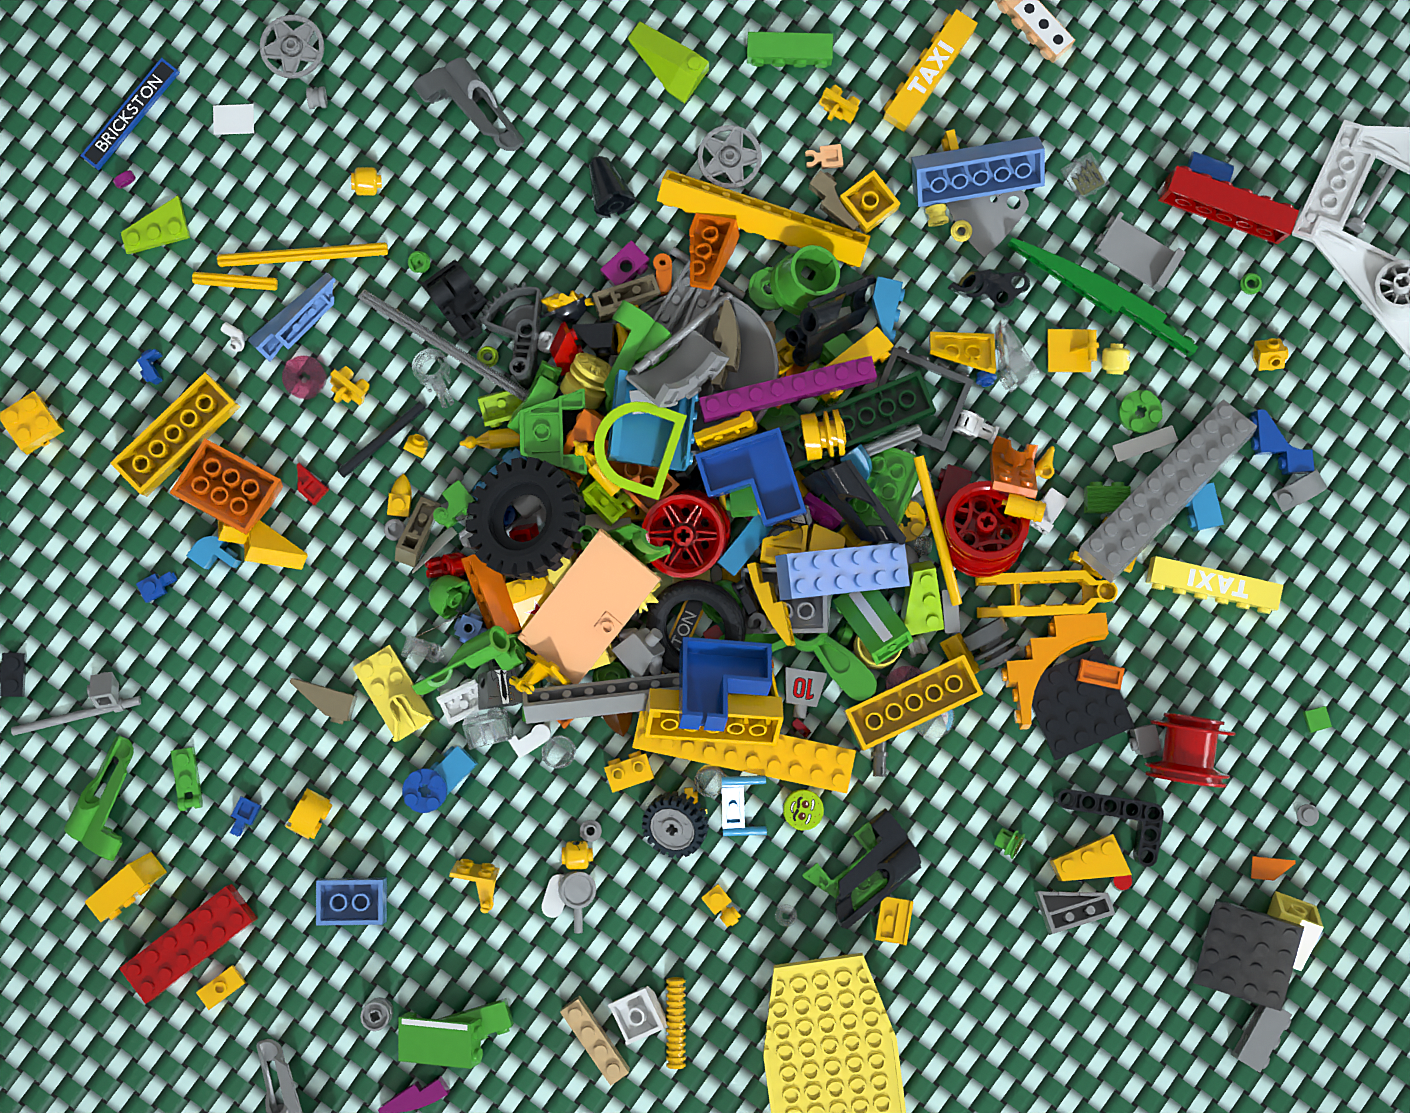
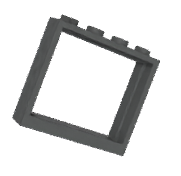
M894 347L877 387L886 384L896 358L964 385L942 439L938 440L922 433V436L910 440L942 454L946 449L974 380L970 379V375L958 371V373L949 370L950 367L945 364L938 363L936 365L931 363L930 359L926 356L918 355L917 357L910 354V350L904 347ZM904 426V427L899 428V429H897V430H895V431H892V432H890V433L893 434V433H895V432H898V431L903 430V429L908 428V427H907V426Z

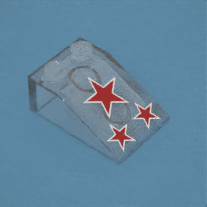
M1003 318L994 328L1001 385L1005 390L1009 389L1012 393L1034 379L1040 372L1007 320Z

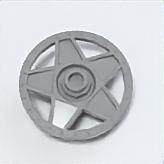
M286 15L275 19L266 27L260 40V53L266 66L276 75L290 79L300 78L310 74L320 64L324 54V40L318 27L309 19L299 15ZM299 21L304 24L292 30L285 22ZM274 28L277 40L265 46L267 37ZM314 31L319 40V51L309 44ZM268 59H281L283 71L275 68ZM300 61L313 62L305 70L296 72Z
M725 125L715 128L704 137L699 146V168L704 177L716 186L726 189H736L745 186L755 178L761 166L762 152L757 139L748 130L739 126ZM731 131L725 142L713 138L714 135L720 132ZM743 134L752 141L756 150L743 147ZM704 147L713 156L706 167H704L702 158ZM756 163L753 172L744 179L743 166ZM726 173L732 184L722 183L712 177Z

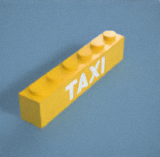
M957 9L953 15L948 14L942 24L945 26L941 32L937 30L931 39L933 43L929 49L925 48L919 56L921 61L918 66L913 65L907 74L909 79L906 83H900L895 91L897 94L895 99H889L883 110L886 112L883 119L901 131H906L975 31L977 22Z

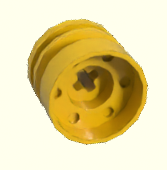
M838 409L832 410L833 420H829L827 411H824L823 422H818L815 413L800 415L807 461L822 459L823 448H827L830 457H834L833 447L837 446L839 456L845 455V427Z

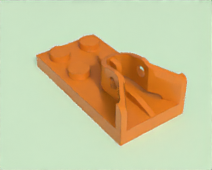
M996 435L990 453L992 489L1036 499L1038 489L1034 458L1038 445L1026 444L1024 452H1020L1012 448L1011 440Z

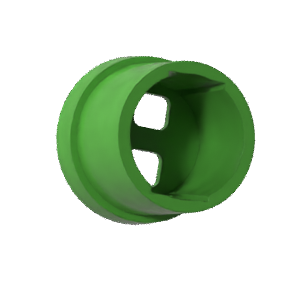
M815 245L803 247L797 252L784 257L775 265L770 277L771 292L777 303L784 310L800 316L803 309L807 308L808 302L833 292L840 279V267L834 255L827 249ZM804 267H808L815 272L812 281L801 275Z

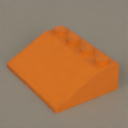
M204 438L169 493L247 535L272 506L281 492L283 484L281 479Z

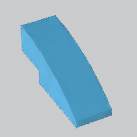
M759 514L758 516H753L716 562L729 574L735 576L773 528V525L765 527Z

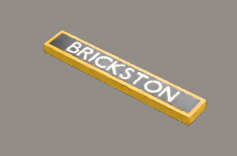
M685 601L673 625L669 639L679 651L683 637L693 636L704 612L702 601ZM662 665V671L665 674L673 673Z

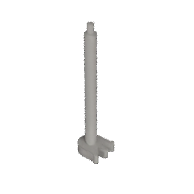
M1389 166L1358 217H1353L1346 221L1344 227H1349L1347 229L1349 232L1354 231V236L1362 233L1366 228L1364 220L1396 171V167Z

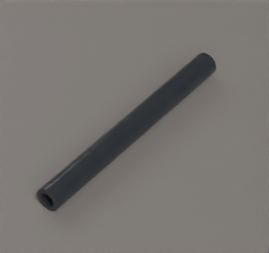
M420 401L337 469L339 474L345 478L426 410L425 406Z

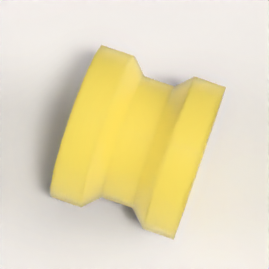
M936 204L925 208V212L929 216L928 226H940L949 222V218L945 213L947 209L946 204Z

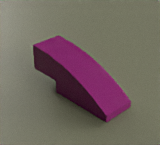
M439 1076L424 1087L421 1086L419 1081H416L382 1104L378 1111L379 1113H401L419 1109L448 1095L450 1088L442 1076Z

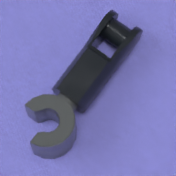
M743 576L739 582L731 583L748 617H750L748 620L749 628H757L761 620V632L769 633L773 626L767 615L760 613L762 609L752 592L748 580ZM745 588L747 593L742 595L740 590Z

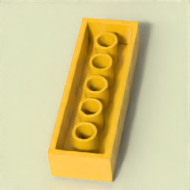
M204 373L110 464L139 494L148 497L199 448L204 438L208 439L241 406L210 375Z
M963 654L843 712L861 750L865 751L983 695V692Z
M650 688L644 715L645 737L776 746L784 718L782 697L728 693V719L724 732L703 730V726H700L699 730L679 728V690Z

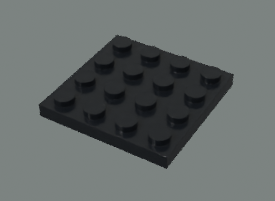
M1101 647L1045 669L1037 683L1031 708L1055 761L1135 727L1118 689L1076 681L1081 659L1108 665Z
M1216 899L1193 983L1281 1011L1305 926Z

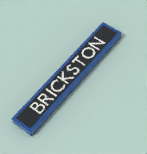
M161 58L80 156L97 170H100L180 72Z

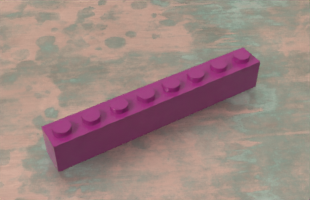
M872 356L700 397L699 406L703 422L706 424L738 416L744 411L755 412L875 382L877 374Z

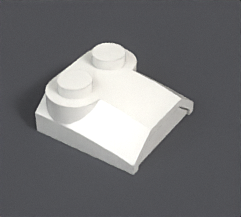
M648 986L642 987L608 1004L626 1040V1045L667 1027L665 1013L655 992Z

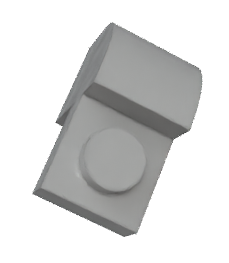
M1316 469L1275 491L1272 495L1282 512H1285L1315 497L1328 487Z

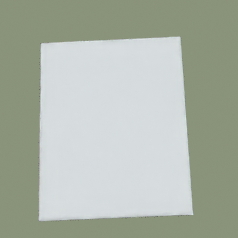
M254 105L213 106L214 135L254 133Z

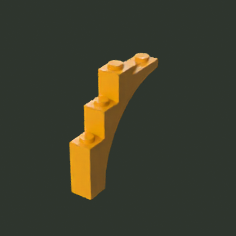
M1106 613L1054 616L1051 623H1048V634L1052 637L1030 638L1027 645H1025V658H1029V660L1006 661L1004 668H1001V679L1005 681L1006 688L1015 687V689H1012L1013 702L1017 703L1014 718L1015 723H1019V730L1029 729L1032 724L1031 706L1034 691L1045 669L1058 656L1073 647L1091 641L1104 640L1109 634Z

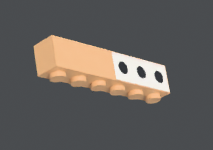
M995 0L999 10L1004 14L1007 13L1012 19L1013 25L1026 34L1027 40L1040 49L1041 55L1046 60L1054 63L1075 42L1070 33L1039 0Z

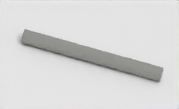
M676 247L670 253L685 264L690 259L689 255ZM721 276L716 281L717 285L740 300L744 298L745 292Z

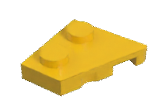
M803 525L801 528L792 531L782 532L777 536L764 538L762 540L760 562L776 564L775 556L805 552L808 525Z

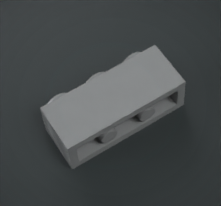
M1258 1005L1231 1055L1261 1072L1269 1064V1056L1272 1050L1279 1046L1282 1032L1290 1026L1292 1014L1284 1009L1278 1011Z

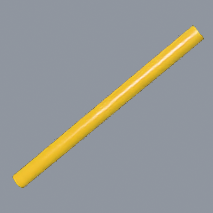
M924 455L913 459L951 605L956 606L962 604L927 465Z

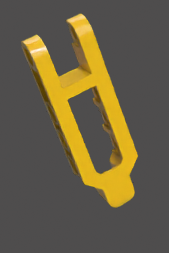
M1086 570L1001 573L993 577H975L976 586L1011 585L1012 606L977 607V618L1087 614L1097 603L1113 601L1118 593L1115 583H1110L1107 580L1096 581ZM1077 582L1082 586V600L1079 604L1020 605V585Z

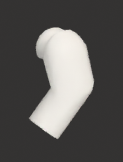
M225 322L221 327V332L230 336V349L234 352L242 351L245 346L243 332Z

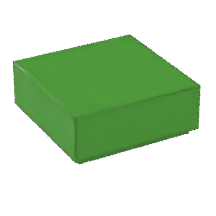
M1326 706L1303 711L1309 733L1332 727Z

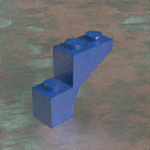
M1261 409L1251 413L1252 416H1250L1249 420L1257 425L1251 438V448L1254 450L1255 455L1280 454L1278 466L1282 470V475L1307 474L1314 471L1313 450H1302L1291 446L1285 440L1266 410Z

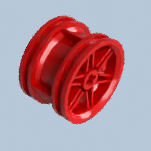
M679 490L663 498L650 509L642 524V528L648 531L645 536L650 544L662 547L665 540L671 541V553L651 563L662 573L678 578L695 577L706 572L725 552L731 537L730 519L726 510L716 498L710 499L707 493L701 490ZM688 508L690 510V514L687 516L682 513V509ZM668 518L671 525L665 526L663 524L664 519ZM702 519H707L709 521V525L707 527H704L702 525ZM684 529L686 530V533L690 534V536L686 539H684V536L680 535V533L684 531ZM704 540L708 541L709 547L707 549L701 546V543ZM684 551H687L690 555L689 559L683 558L682 554Z

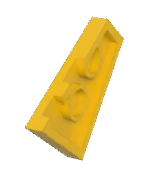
M930 332L929 348L931 355L995 374L994 334Z

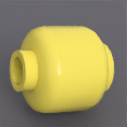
M1110 343V348L1103 349L1101 367L1106 370V374H1123L1124 371L1129 369L1130 351L1123 348V344Z

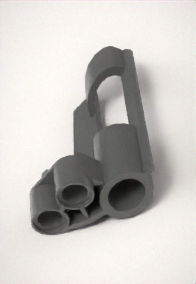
M465 58L454 59L446 64L445 67L434 69L419 77L413 83L412 87L424 102L434 104L450 96L483 135L490 136L501 149L516 151L524 144L525 140L498 106L489 88ZM484 98L508 131L498 133L476 103Z

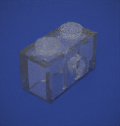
M493 708L481 715L479 713H472L464 719L462 724L469 750L510 740L513 736L507 708Z

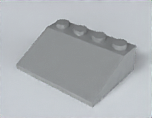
M776 567L761 568L764 583L771 582L774 585L777 602L783 601L787 603L793 633H828L832 595L780 600ZM741 568V577L744 576L748 580L752 592L762 609L760 613L765 614L754 590L748 568ZM745 588L741 590L743 594L747 593ZM743 607L742 613L745 620L746 634L777 633L774 627L769 633L761 632V620L757 628H749L748 620L750 617H748Z

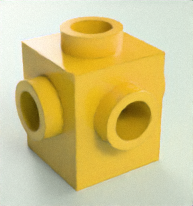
M1280 338L1255 341L1252 359L1258 371L1284 368L1285 359H1288L1289 352Z

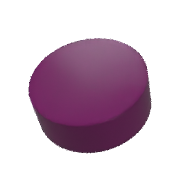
M129 170L115 177L113 182L117 188L121 189L133 183L136 177Z

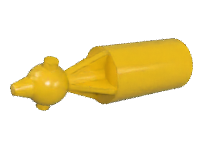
M510 428L488 430L478 438L473 436L466 437L465 440L460 442V445L466 446L468 449H473L476 445L491 450L520 446V434Z
M574 440V454L584 457L588 472L612 497L621 487L613 484L604 476L598 467L595 455L588 452V443H580Z

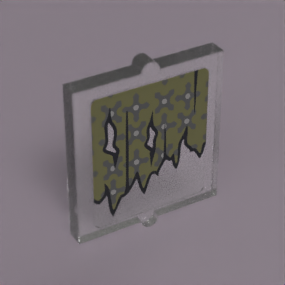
M1091 152L1079 159L1075 158L1072 163L1060 169L1079 201L1091 194L1096 195L1098 190L1110 184Z

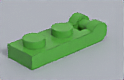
M194 747L170 751L179 811H186L190 807L195 809L202 808L203 801ZM192 792L193 798L187 799L186 793Z

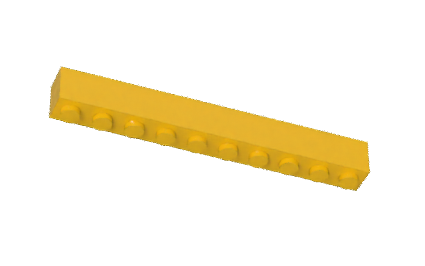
M668 169L662 178L657 201L662 202L664 205L680 208L687 213H700L736 219L738 228L743 229L745 232L756 233L769 240H778L784 242L787 246L803 248L815 245L823 247L830 251L836 260L852 267L861 266L870 239L869 235Z

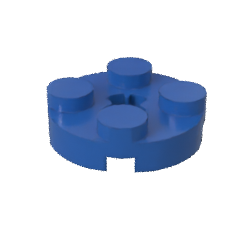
M428 768L412 772L404 781L402 788L405 804L419 813H429L438 809L446 800L448 792L447 784L443 777L437 771ZM423 784L428 785L427 788L431 790L430 795L426 794L427 797H423L422 793L419 792V788H423Z

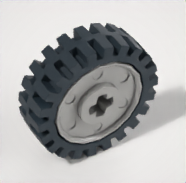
M673 791L672 794L670 792H665L663 795L660 794L651 802L642 818V829H645L643 832L644 837L649 836L647 840L649 845L655 844L653 849L657 851L660 848V854L665 855L668 852V857L671 858L675 855L677 858H682L683 855L688 857L691 853H695L702 845L708 834L709 825L707 823L709 820L708 816L704 817L706 814L705 809L700 810L701 804L699 802L694 804L693 797L690 796L689 799H686L687 794L682 793L679 796L676 791Z

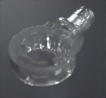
M437 349L422 350L413 360V374L421 384L425 385L428 392H432L429 385L430 381L441 407L448 408L445 399H447L450 406L454 404V400L442 376L444 375L448 384L451 383L449 361ZM437 356L441 357L445 362L442 363L441 359L437 358ZM438 359L440 369L435 374L425 375L422 373L421 367L426 361Z

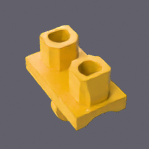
M833 85L830 89L826 87L818 104L830 113L827 119L832 121L836 117L851 124L859 109L860 100L854 96H850L848 100L841 97L843 91L837 85Z
M344 366L339 371L334 369L330 374L332 376L330 383L333 385L331 391L336 394L333 400L336 403H339L341 400L349 403L352 399L361 406L369 390V383L364 379H360L356 384H353L350 380L353 378L354 373L347 366Z

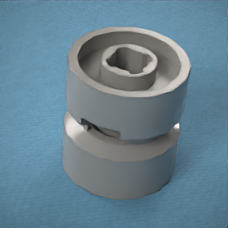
M374 998L362 1009L360 1015L361 1023L370 1031H379L391 1021L394 1009L391 1002L386 998Z

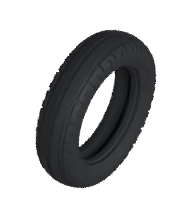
M689 579L668 586L656 597L659 602L652 603L647 615L646 628L649 631L656 628L663 635L659 641L665 648L662 656V665L673 673H679V650L669 639L667 619L671 609L683 601L698 600L709 604L719 613L725 627L724 640L745 641V620L737 601L724 588L706 580Z

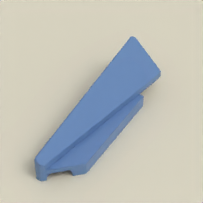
M325 273L251 336L248 341L269 362L283 345L289 349L334 305L332 293L333 283H335L336 279L329 273Z

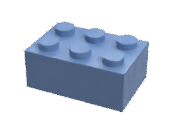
M387 877L321 878L316 880V925H383L387 922Z

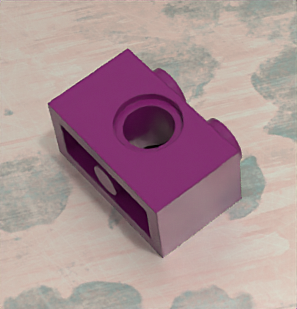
M631 240L600 269L601 275L613 287L632 281L638 274L641 276L648 270L649 258ZM623 264H630L632 266L629 272H623L620 268Z

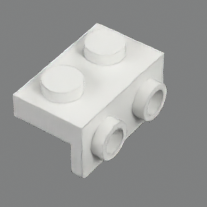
M467 679L461 682L459 687L453 690L452 688L446 689L440 693V696L436 697L450 725L481 711L478 708V681L476 679Z

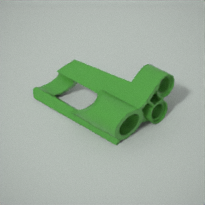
M625 300L621 302L612 319L621 323L620 326L629 330L630 333L603 384L608 395L606 398L608 413L612 411L615 376L619 369L626 370L629 373L635 361L639 363L649 351H654L672 337L671 333L663 325L654 321L650 315ZM672 348L663 354L656 364L647 368L650 370L664 362Z
M633 523L607 531L615 541L644 565L671 553L670 547L667 544L662 547L650 544L645 536L648 531ZM589 525L578 528V531L582 532L585 536V541L581 539L580 544L572 542L573 547L582 549V552L598 532V530Z
M493 626L469 639L459 647L446 667L412 684L411 687L418 695L427 694L446 684L450 680L454 669L464 664L475 669L492 659L496 660L502 670L510 671L525 663V654L527 652L531 653L528 645H525L518 639L517 634L507 635L502 627Z
M120 735L115 737L96 777L81 793L64 827L65 832L71 838L80 841L84 847L110 861H114L123 841L121 840L122 836L112 832L113 829L104 825L126 777L127 767L134 754L131 741ZM115 756L119 762L101 797L98 798L94 796V793L110 761Z

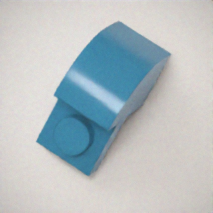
M859 444L843 455L840 460H851L865 481H867L872 472V461L864 447Z
M207 536L198 540L186 555L199 566L208 570L217 558H220L233 568H237L242 562L236 558L238 554L229 547L225 550L229 542L220 541L216 536Z

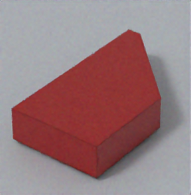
M298 463V491L313 505H316L329 489L301 463Z

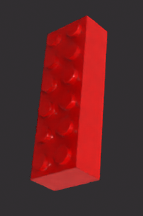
M1176 166L1166 177L1158 200L1275 244L1281 243L1291 235L1299 210L1294 209V206L1291 204H1280L1273 201V198L1269 196L1253 194V191L1250 189H1239L1228 181L1214 180L1209 174L1192 172V169L1187 166Z
M230 884L119 969L143 1002L147 1004L258 918L233 884Z

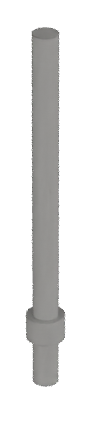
M726 292L657 349L651 350L644 355V359L632 368L634 373L638 375L648 366L656 364L663 354L711 317L721 306L723 307L725 300H732V294Z
M140 696L124 700L119 698L118 705L100 709L92 707L11 727V733L14 736L112 711L115 713L125 711V708L140 705L141 698Z

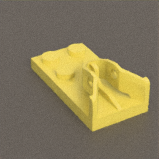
M391 645L352 667L394 736L392 738L394 742L402 740L435 719L422 696L416 694L411 687L414 683Z

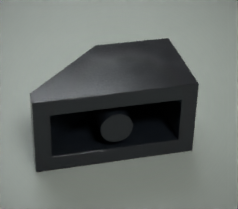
M614 323L572 324L576 334L597 356L608 358L610 355H618V335Z

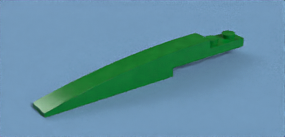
M1013 237L1008 243L1007 247L1112 317L1120 311L1187 357L1192 356L1198 349L1192 338L1180 335L1176 332L1177 329L1174 326L1163 323L1167 317L1166 314L1122 287L1082 266Z

